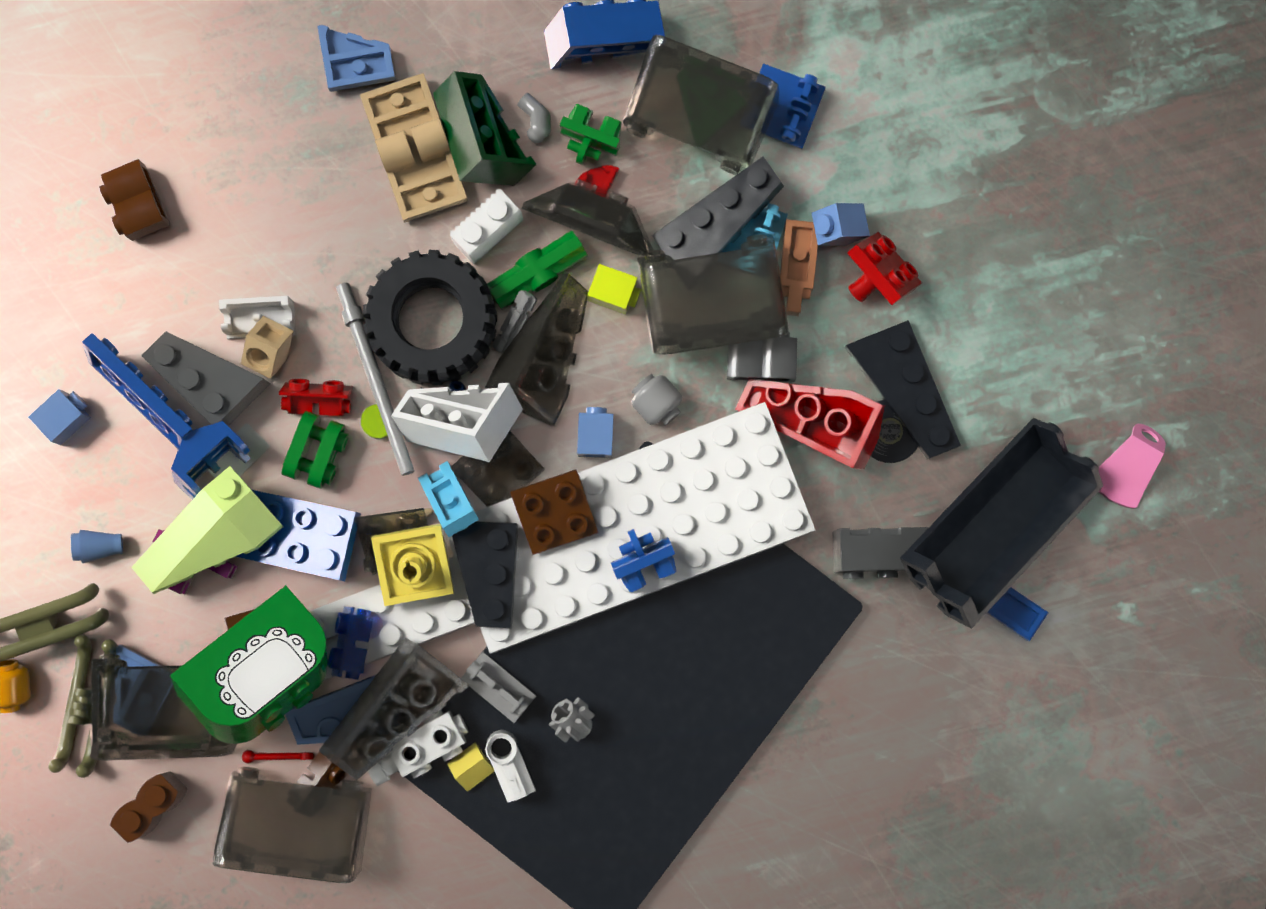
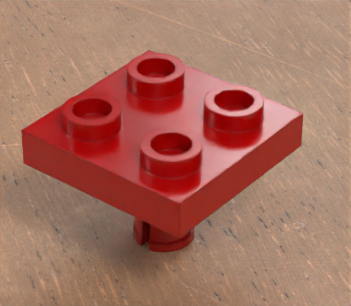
M880 232L859 242L847 252L864 272L854 283L849 285L850 293L860 302L865 301L871 293L878 289L887 301L893 305L922 284L915 267L911 263L903 261L897 254L893 241L887 236L881 235Z

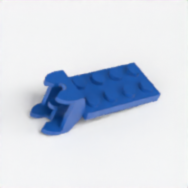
M91 333L82 341L88 363L178 449L171 467L173 480L192 500L202 490L195 481L208 469L216 474L220 470L216 462L229 450L244 463L251 459L248 455L250 452L248 446L223 421L192 430L190 426L193 423L190 418L180 409L174 412L166 404L168 398L158 387L153 385L149 388L141 380L143 374L133 363L128 361L124 364L116 356L119 353L118 350L108 339L104 337L100 340Z

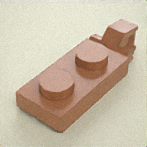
M786 219L778 286L780 288L779 296L787 297L785 315L799 316L802 299H810L814 287L818 244L813 222Z

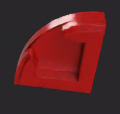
M603 165L590 169L579 176L575 182V187L606 200L620 168Z

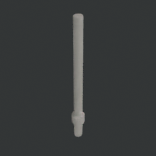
M342 283L336 289L344 309L342 316L345 325L350 327L401 475H409L415 470L402 433L391 417L394 410L369 339L365 335L363 326L365 317L363 316L362 308L357 306L350 284Z

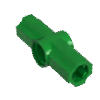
M571 230L543 249L536 248L528 252L515 263L516 266L493 279L487 285L496 303L503 310L515 303L514 301L519 291L524 290L536 293L555 282L559 274L588 257V254L578 237Z

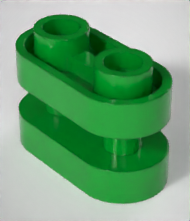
M305 411L293 436L281 474L296 480L301 471L308 473L307 484L322 489L325 484L331 485L335 477L337 466L333 465L337 453H343L349 434L345 432L346 426L333 420L330 421L326 429L319 427L320 416ZM313 439L321 442L314 461L307 459Z

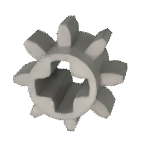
M579 697L574 703L566 698L553 708L551 713L552 722L549 723V726L556 731L555 735L565 743L570 737L578 742L590 733L592 729L591 719L595 715Z

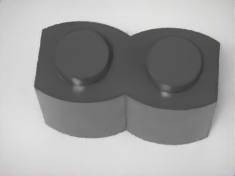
M736 330L735 336L728 337L727 380L748 381V379L777 382H794L796 380L797 338L790 337V332L770 331L769 337L756 336V331Z

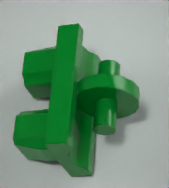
M576 104L568 118L563 116L559 125L562 135L574 139H570L567 149L578 153L576 163L583 165L587 157L599 161L601 151L617 156L620 149L619 137L622 122L605 116L600 130L588 126L593 111L585 106Z

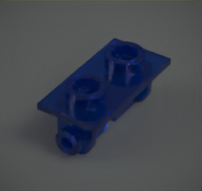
M344 606L343 613L339 612L336 618L335 633L339 635L337 646L331 648L328 667L332 668V676L342 677L344 670L346 671L345 678L359 680L360 673H364L367 649L357 648L355 643L356 640L369 642L374 618H370V610L358 608L357 614L353 615L355 607Z

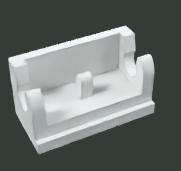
M289 296L219 300V309L224 316V324H221V329L227 335V339H245L248 332L263 316L293 330V336L296 335L294 301Z

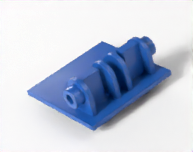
M763 63L739 126L803 149L826 87L817 84L818 78L813 75L805 74V77L801 78Z

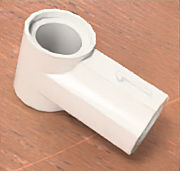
M506 730L493 732L487 739L485 750L507 802L518 800L536 791L514 735ZM503 738L510 742L512 749L509 754L498 756L492 751L491 745L496 739Z

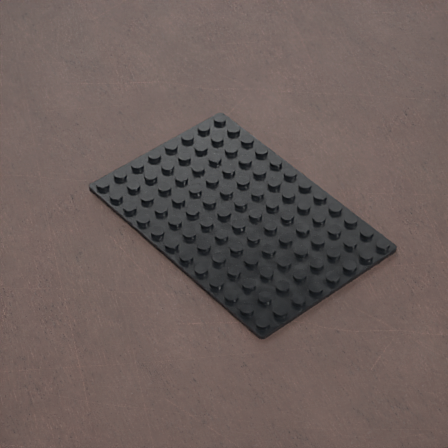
M649 441L644 442L639 449L650 446L653 443ZM783 543L496 653L490 654L486 646L482 652L535 694L534 700L516 722L513 723L464 681L460 680L439 708L443 714L451 711L453 717L460 714L469 732L464 735L466 742L461 745L462 750L464 751L473 743H476L488 760L485 748L489 736L498 730H506L512 733L516 738L517 746L536 791L518 800L507 802L494 771L467 792L455 780L447 765L455 757L444 762L441 756L430 762L432 769L424 774L413 778L410 773L404 777L571 908L637 909L860 614L863 608L862 603ZM579 697L595 715L591 719L592 729L585 738L580 739L578 742L570 737L565 743L555 735L556 731L549 726V723L552 722L551 713L555 705L567 698L574 703ZM437 730L434 737L437 742L443 743L447 740V734L444 730ZM503 738L496 739L491 745L492 751L498 756H505L512 749L510 742ZM408 747L404 757L408 760L414 759L416 757L415 749Z

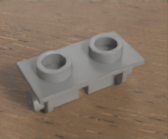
M484 652L480 654L476 661L474 660L461 678L462 681L513 723L516 722L536 697L535 694Z

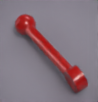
M246 750L241 758L246 764H250L254 760H313L314 752L254 753L251 750Z

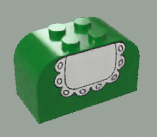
M285 585L173 672L170 678L178 697L213 737L225 743H245L253 740L265 730L268 732L273 731L285 720L284 715L294 707L296 709L302 708L312 699V692L322 684L328 670L325 634L319 622Z

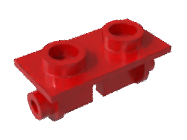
M291 379L289 383L285 382L279 391V395L287 396L281 399V410H287L288 414H303L305 411L313 413V403H319V415L343 417L344 413H351V400L345 399H348L353 386H346L342 381L337 380L325 381L323 384H310V381L307 379Z

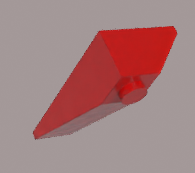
M748 379L735 408L737 411H742L765 402L777 431L853 469H865L879 440L884 405L855 391Z

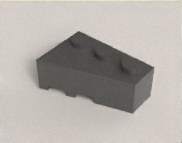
M167 331L141 355L210 424L223 421L229 426L271 384L264 378Z

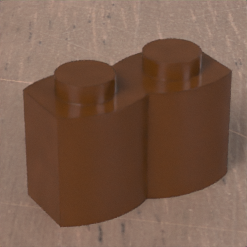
M139 159L101 174L103 185L99 186L100 192L108 205H113L116 215L111 218L119 235L124 234L128 239L134 241L169 226L167 216L157 196L151 176L145 164Z
M171 771L150 778L139 789L135 800L119 808L113 816L110 826L127 843L148 835L159 824L162 814L174 809L183 800L187 787Z

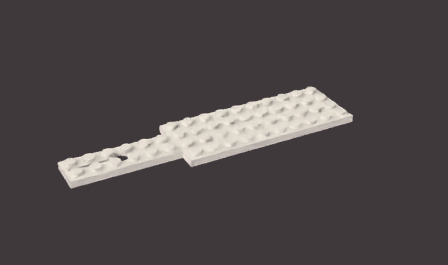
M763 402L579 472L578 474L599 532L597 534L533 555L512 498L476 511L475 513L480 522L518 524L512 629L480 628L489 653L493 654L815 532L814 525L766 403ZM634 529L638 538L651 532L655 541L653 543L668 537L675 551V555L672 556L677 572L659 579L654 565L647 566L641 569L646 585L636 591L629 592L621 578L617 580L611 565L612 561L624 557L618 546L631 541L628 531ZM452 536L448 537L454 556L448 558L454 594L384 606L381 586L377 585L309 611L321 625L325 638L329 639L326 640L328 670L324 680L475 624ZM366 612H375L382 619L383 627L379 635L373 639H365L357 631V621Z

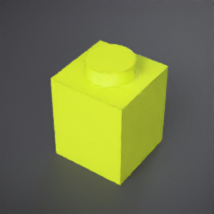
M599 264L587 295L588 301L626 315L629 306L636 307L642 290L636 287L638 277Z

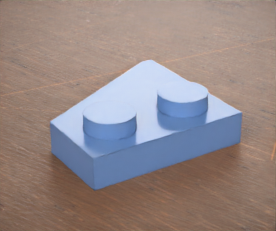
M324 25L317 26L327 85L330 92L396 80L391 48L388 43L374 39L369 41L349 32L344 34L330 30L328 26Z

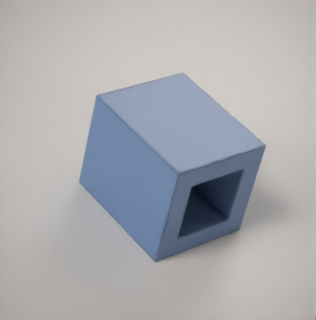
M835 203L812 212L818 246H846L870 237L864 203Z
M60 389L28 416L50 442L62 445L91 417L84 410L88 405L77 393L72 391L69 394Z
M587 407L586 413H579L578 457L612 458L613 414H607V408Z

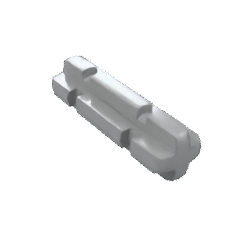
M519 291L514 301L516 306L511 307L500 328L502 334H497L493 342V347L496 351L505 355L511 353L515 345L513 340L519 338L530 316L527 312H531L537 302V298L530 292Z

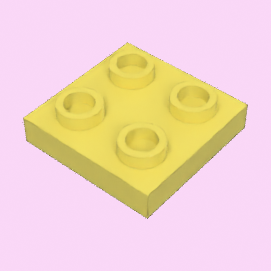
M441 524L371 537L384 606L454 594Z

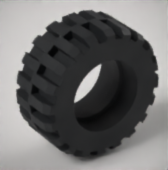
M418 250L410 252L407 259L401 261L398 257L391 261L392 267L387 271L381 269L375 276L378 281L375 286H369L366 293L369 298L368 303L363 305V316L366 324L363 325L365 335L368 337L374 353L396 375L423 385V383H431L432 386L443 385L444 381H458L462 379L461 375L468 371L472 373L478 368L477 363L482 358L485 359L489 354V346L491 341L495 340L497 332L495 329L497 311L484 278L477 273L470 263L462 262L459 256L451 253L447 256L442 255L439 250H429L428 254H420ZM427 288H441L450 292L459 301L463 312L462 327L451 342L440 348L429 350L418 348L409 343L400 330L399 314L401 308L408 298L416 292Z

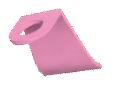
M1136 424L1133 427L1131 436L1099 466L1098 472L1103 483L1099 493L1108 500L1123 507L1137 508L1146 487L1164 455L1166 443L1163 437L1149 426ZM1141 431L1153 436L1157 442L1147 439Z

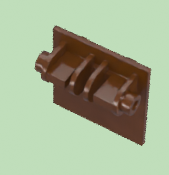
M577 469L510 491L533 555L599 533Z

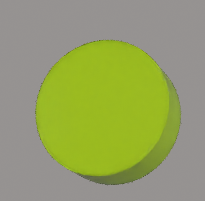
M377 404L366 408L361 416V426L364 432L374 439L387 438L388 435Z

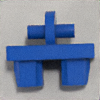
M634 529L628 531L631 541L618 546L624 557L611 562L617 580L621 578L629 592L636 591L646 585L641 569L647 566L654 565L659 579L677 572L672 556L675 555V551L669 538L667 537L653 543L655 541L651 532L638 538Z

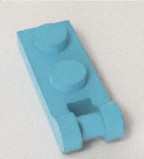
M446 461L439 465V470L430 475L425 473L418 477V480L443 530L450 537L466 529L469 525L478 521L479 518L449 462Z

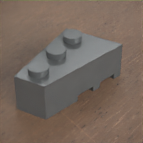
M929 527L868 528L861 530L839 528L832 532L834 573H843V579H864V572H877V578H898V571H906L900 557Z

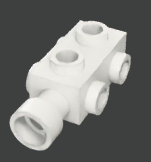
M439 708L421 718L424 722L423 726L412 731L408 725L392 734L393 742L386 746L389 752L381 757L375 755L365 761L366 769L376 786L390 780V775L397 771L400 772L402 777L411 773L413 778H416L432 769L431 761L442 756L445 762L462 753L461 745L466 742L464 735L469 731L460 714L453 717L451 711L443 714ZM437 730H444L446 732L447 740L445 742L439 743L435 740L434 734ZM406 747L415 749L416 757L414 759L408 760L404 757L403 751Z

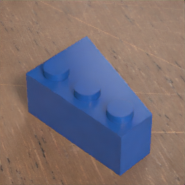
M602 0L595 5L583 6L582 2H571L561 8L544 30L551 69L561 68L562 61L581 58L582 64L592 62V55L613 54V58L652 52L666 40L659 1L628 0L626 3H615L614 0Z

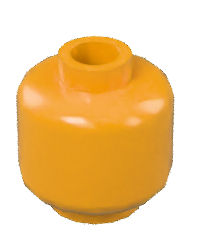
M8 659L0 662V713L19 711L21 709L20 705L31 698L29 670L25 666L20 665L18 660Z

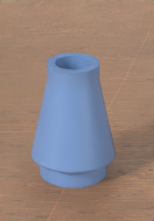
M88 530L72 533V560L81 561L84 564L112 555L123 554L122 534Z

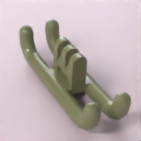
M90 583L84 589L71 595L1 618L0 633L15 628L20 641L0 647V662L84 634L103 625L109 619V611L105 608H100L96 613L87 618L55 629L59 621L58 613L73 609L94 599L99 593L98 585Z
M81 634L74 639V644L77 646L74 671L57 752L54 759L49 762L48 768L53 773H58L65 768L71 754L76 726L91 724L83 760L76 768V774L81 778H85L93 772L99 756L118 663V656H116L118 645L111 639H107L102 643L104 661L98 689L85 687L92 645L90 639L86 635Z

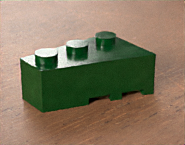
M454 71L433 93L460 181L515 186L536 166L532 156L526 158L518 145L517 140L520 137L516 130H509L500 114L504 110L482 74Z

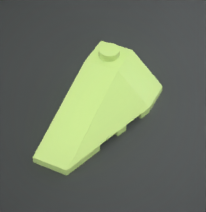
M229 466L196 495L131 568L150 591L156 594L193 578L194 574L212 566L216 568L225 564L226 560L257 550L282 529L283 525L244 480Z

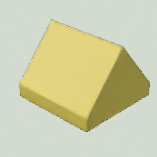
M473 743L447 763L455 780L467 792L494 772L492 764L476 743Z

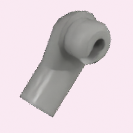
M526 93L520 99L517 106L530 116L531 128L527 131L528 138L534 143H541L544 137H548L551 132V116L541 103L532 95Z

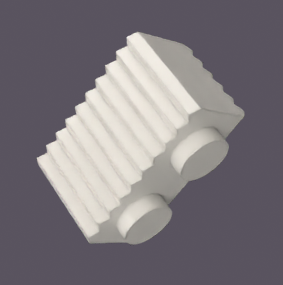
M496 189V194H491V198H486V203H481V208H476V212H471V216L466 217L465 221H461L460 226H455V231L450 230V236L458 249L471 263L475 264L524 219L520 209L501 189Z

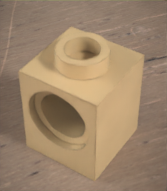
M263 316L246 335L240 364L271 379L287 360L294 331Z

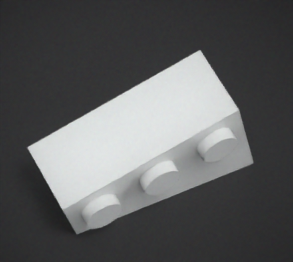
M499 383L498 388L481 389L479 385H468V389L462 391H450L449 387L410 389L400 401L391 417L407 442L490 462L523 408L509 383Z

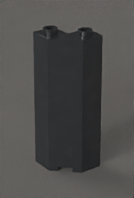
M1033 418L900 557L910 581L920 590L926 586L940 600L936 606L946 616L971 629L1103 487L1097 464L1088 457H1080L1068 452L1063 438L1064 434L1054 423H1046Z

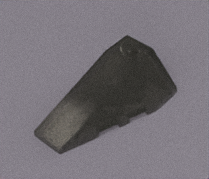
M569 273L562 275L500 356L485 386V389L498 388L499 383H509L523 408L522 413L549 425H555L569 395L570 384H566L569 366L575 365L577 354L572 353L575 336L582 330L588 300L587 295L589 291Z

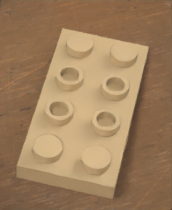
M424 73L360 94L403 222L406 223L467 202L468 199L462 182L459 180L449 144Z

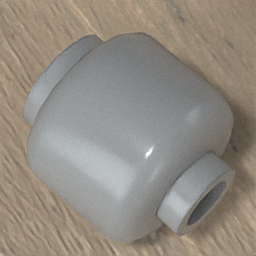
M650 374L632 390L634 394L632 406L650 425H655L660 421L667 425L681 413L677 406L682 401V395L665 376L659 375L654 377L653 374Z

